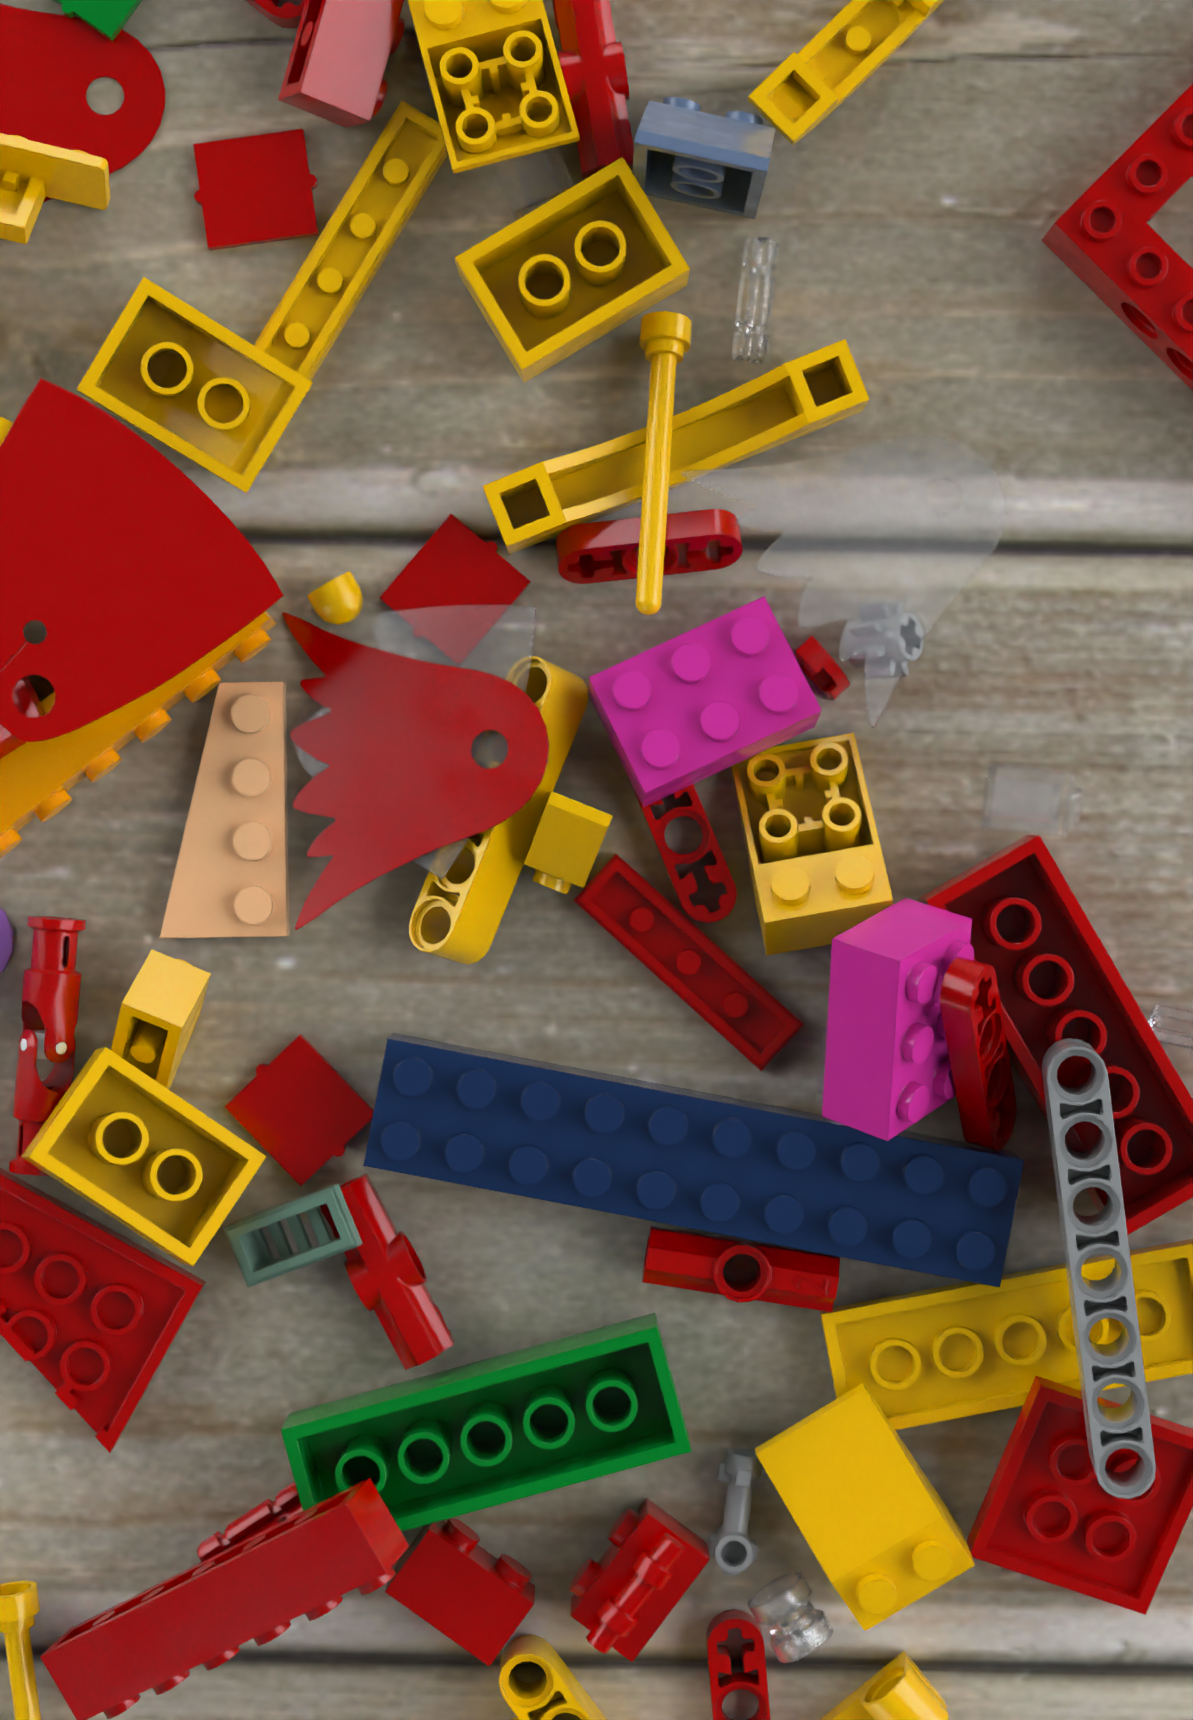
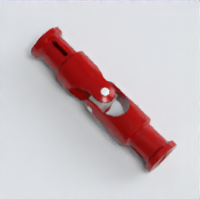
M28 916L27 926L34 930L31 967L24 970L21 1002L23 1030L19 1039L13 1117L19 1120L16 1158L9 1161V1171L12 1173L49 1176L21 1156L74 1080L76 1052L74 1032L78 1022L82 974L76 971L78 932L85 930L86 920ZM37 1059H45L55 1063L53 1070L47 1079L41 1081L37 1071Z

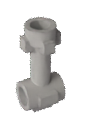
M726 1449L725 1461H719L717 1478L720 1481L728 1482L723 1525L714 1534H709L708 1552L709 1556L716 1559L723 1574L738 1576V1573L746 1570L751 1562H755L757 1558V1541L751 1539L747 1531L753 1486H765L767 1473L764 1467H762L755 1451Z

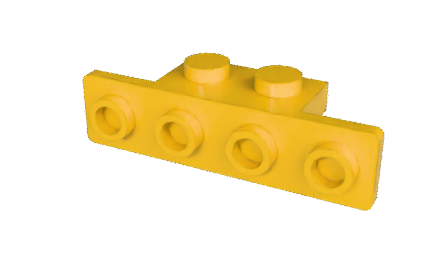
M0 133V239L27 245L45 197L100 210L107 209L111 196L109 169L106 159L90 155L81 150L64 149L31 141L18 135Z

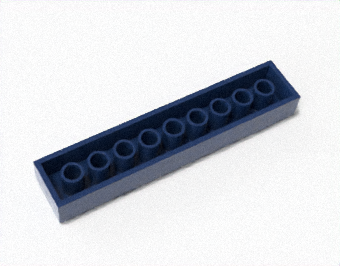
M393 1033L387 1038L363 1166L1000 1287L1024 1160L1013 1151L1004 1149L995 1151L972 1143L910 1131H902L889 1141H885L822 1117L821 1114Z

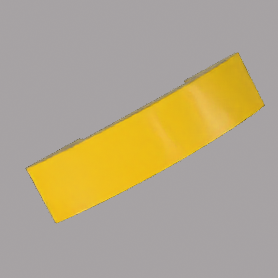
M852 0L797 54L793 52L748 96L747 100L793 146L859 88L922 25L944 0Z

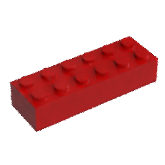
M1026 835L917 898L921 903L972 919L970 944L974 949V961L989 964L994 967L996 972L1009 1058L1047 1123L1048 1118L1042 1078V1059L1047 1050L1057 1041L1067 1038L1080 1039L1090 1044L1104 1061L1109 1079L1127 1235L1193 1198V1099L1040 835ZM1075 1055L1066 1058L1057 1069L1058 1082L1066 1087H1077L1085 1083L1091 1074L1090 1060L1083 1056ZM1085 1121L1075 1123L1065 1135V1146L1077 1152L1091 1149L1099 1138L1098 1126L1092 1122ZM1097 1187L1086 1188L1098 1211L1103 1210L1107 1203L1106 1191Z

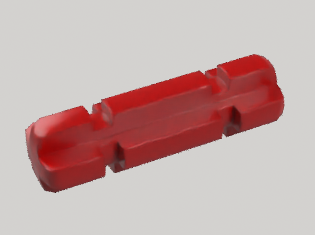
M295 1482L279 1491L275 1501L268 1498L228 1524L224 1534L218 1531L202 1541L197 1549L200 1561L203 1562L302 1512L303 1509Z

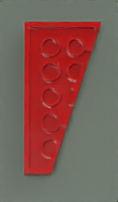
M0 1168V1335L25 1362L30 1361L57 1390L55 1394L70 1410L74 1408L97 1433L95 1435L96 1439L111 1453L206 1281Z

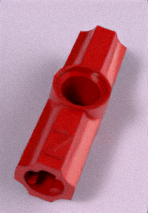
M552 0L555 23L561 45V51H558L557 55L580 136V141H577L576 144L582 178L590 177L621 157L624 158L630 170H633L634 143L626 106V100L630 99L628 77L621 41L616 42L610 1Z
M365 1173L340 1185V1188L363 1244L344 1252L347 1258L344 1260V1265L358 1297L368 1311H375L404 1369L407 1370L437 1357L443 1351L453 1346L455 1341L444 1321L441 1311L434 1303L425 1285L427 1276L411 1242L403 1231L397 1232L368 1174ZM327 1204L321 1205V1212L328 1221L334 1237L339 1238V1233Z
M650 1226L642 1282L724 1295L727 1299L738 1303L757 1300L832 1312L838 1289L840 1257L758 1243L754 1240L733 1236L726 1238ZM737 1254H747L758 1261V1269L755 1276L745 1283L731 1282L723 1275L725 1263Z

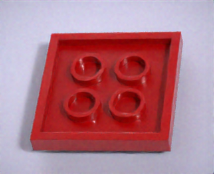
M1035 1376L966 1540L972 1557L1146 1615L1193 1507V1429L1149 1414L1156 1464L1155 1479L1150 1488L1141 1496L1131 1499L1117 1498L1107 1493L1099 1484L1088 1450L1081 1391ZM1101 1397L1097 1398V1403L1105 1408L1122 1406ZM1125 1448L1115 1450L1109 1455L1105 1466L1114 1472L1127 1471L1135 1465L1138 1460V1453L1132 1449Z

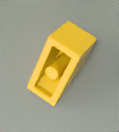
M551 791L524 862L525 865L536 869L532 881L564 894H568L571 884L584 888L613 815Z
M151 950L121 1003L111 1051L169 1090L201 1013L211 973L196 968L184 960L174 959Z

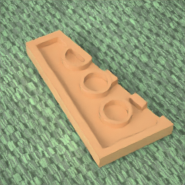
M219 683L159 938L289 936L286 683Z

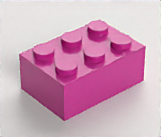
M765 596L592 675L588 681V696L642 807L814 728L822 712Z
M904 898L832 938L822 1117L889 1141L956 1096L940 1010V991L944 975L955 958L962 957L974 960V949L970 944L971 918Z

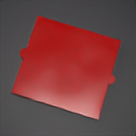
M303 129L193 144L199 190L195 192L194 199L199 205H202L209 251L319 235L313 190L317 188L318 181L313 174H310Z
M450 514L379 598L414 627L412 632L417 639L425 637L454 663L460 666L529 586L531 581L497 553L498 547L495 542L488 541L485 543L453 514Z
M302 1034L293 1040L268 1065L265 1063L256 1067L257 1076L224 1106L300 1187L333 1155L336 1157L344 1155L346 1152L345 1144L372 1119L374 1109Z

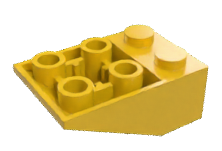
M407 0L453 174L580 141L543 0Z
M854 732L771 747L731 766L766 956L832 944V938L893 905L892 892Z

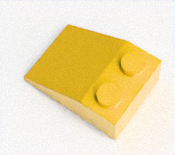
M143 277L76 390L132 426L244 493H247L313 382Z
M861 1383L755 1448L759 1461L827 1577L864 1631H867L975 1566L960 1525L864 1383Z

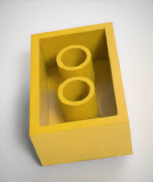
M623 157L455 257L459 276L523 383L687 286L690 268Z
M107 1047L96 1049L21 1157L180 1263L194 1266L267 1156Z

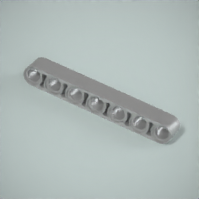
M1067 1038L1054 1043L1045 1053L1042 1059V1078L1088 1450L1097 1479L1104 1490L1117 1498L1131 1499L1141 1496L1150 1488L1155 1479L1156 1464L1109 1079L1104 1061L1090 1044L1080 1039ZM1075 1055L1089 1059L1091 1074L1085 1083L1077 1087H1066L1058 1082L1057 1069L1066 1058ZM1085 1121L1096 1124L1099 1128V1138L1091 1149L1077 1152L1065 1146V1135L1075 1123ZM1097 1187L1106 1191L1107 1203L1098 1214L1082 1216L1073 1210V1201L1076 1195L1083 1189ZM1095 1253H1107L1115 1258V1267L1111 1274L1101 1280H1089L1081 1274V1267L1085 1259ZM1114 1318L1123 1323V1329L1119 1338L1112 1343L1097 1344L1089 1339L1092 1326L1101 1319ZM1119 1383L1130 1387V1396L1127 1402L1120 1407L1105 1408L1097 1403L1098 1395L1107 1385ZM1125 1448L1132 1449L1138 1453V1460L1135 1465L1127 1471L1114 1472L1105 1466L1109 1455L1115 1450Z

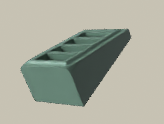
M339 1184L248 1215L224 1228L247 1287L363 1244ZM327 1204L339 1233V1238L331 1240L318 1206ZM306 1211L318 1240V1245H311L300 1218V1213ZM287 1219L299 1251L292 1252L281 1225V1220ZM268 1226L279 1253V1258H273L261 1228Z

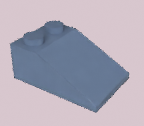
M666 97L663 99V103L649 100L637 129L633 157V175L645 195L755 219L768 171L775 128L763 126V119L748 112L728 111L725 117L700 112L701 106L684 98Z

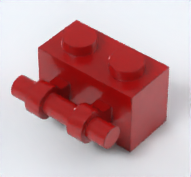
M648 1498L645 1499L636 1512L630 1507L624 1510L607 1535V1539L612 1542L611 1546L598 1563L589 1558L578 1570L568 1588L573 1593L570 1616L590 1630L586 1636L587 1641L603 1654H606L612 1647L631 1662L638 1656L710 1560L707 1543Z

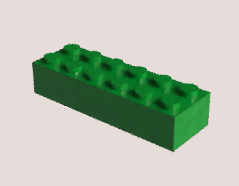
M656 1313L289 1413L281 1428L303 1511L370 1478L401 1532L692 1452L689 1432Z

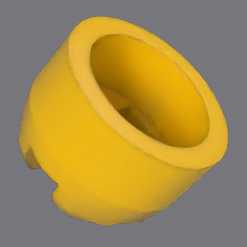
M351 571L334 578L306 596L315 612L324 621L336 625L354 620L360 613L363 604L360 586Z

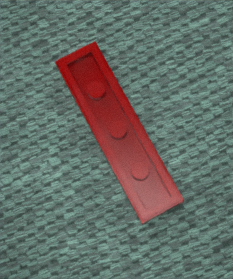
M617 854L607 862L573 900L760 1071L769 1064L804 1025Z

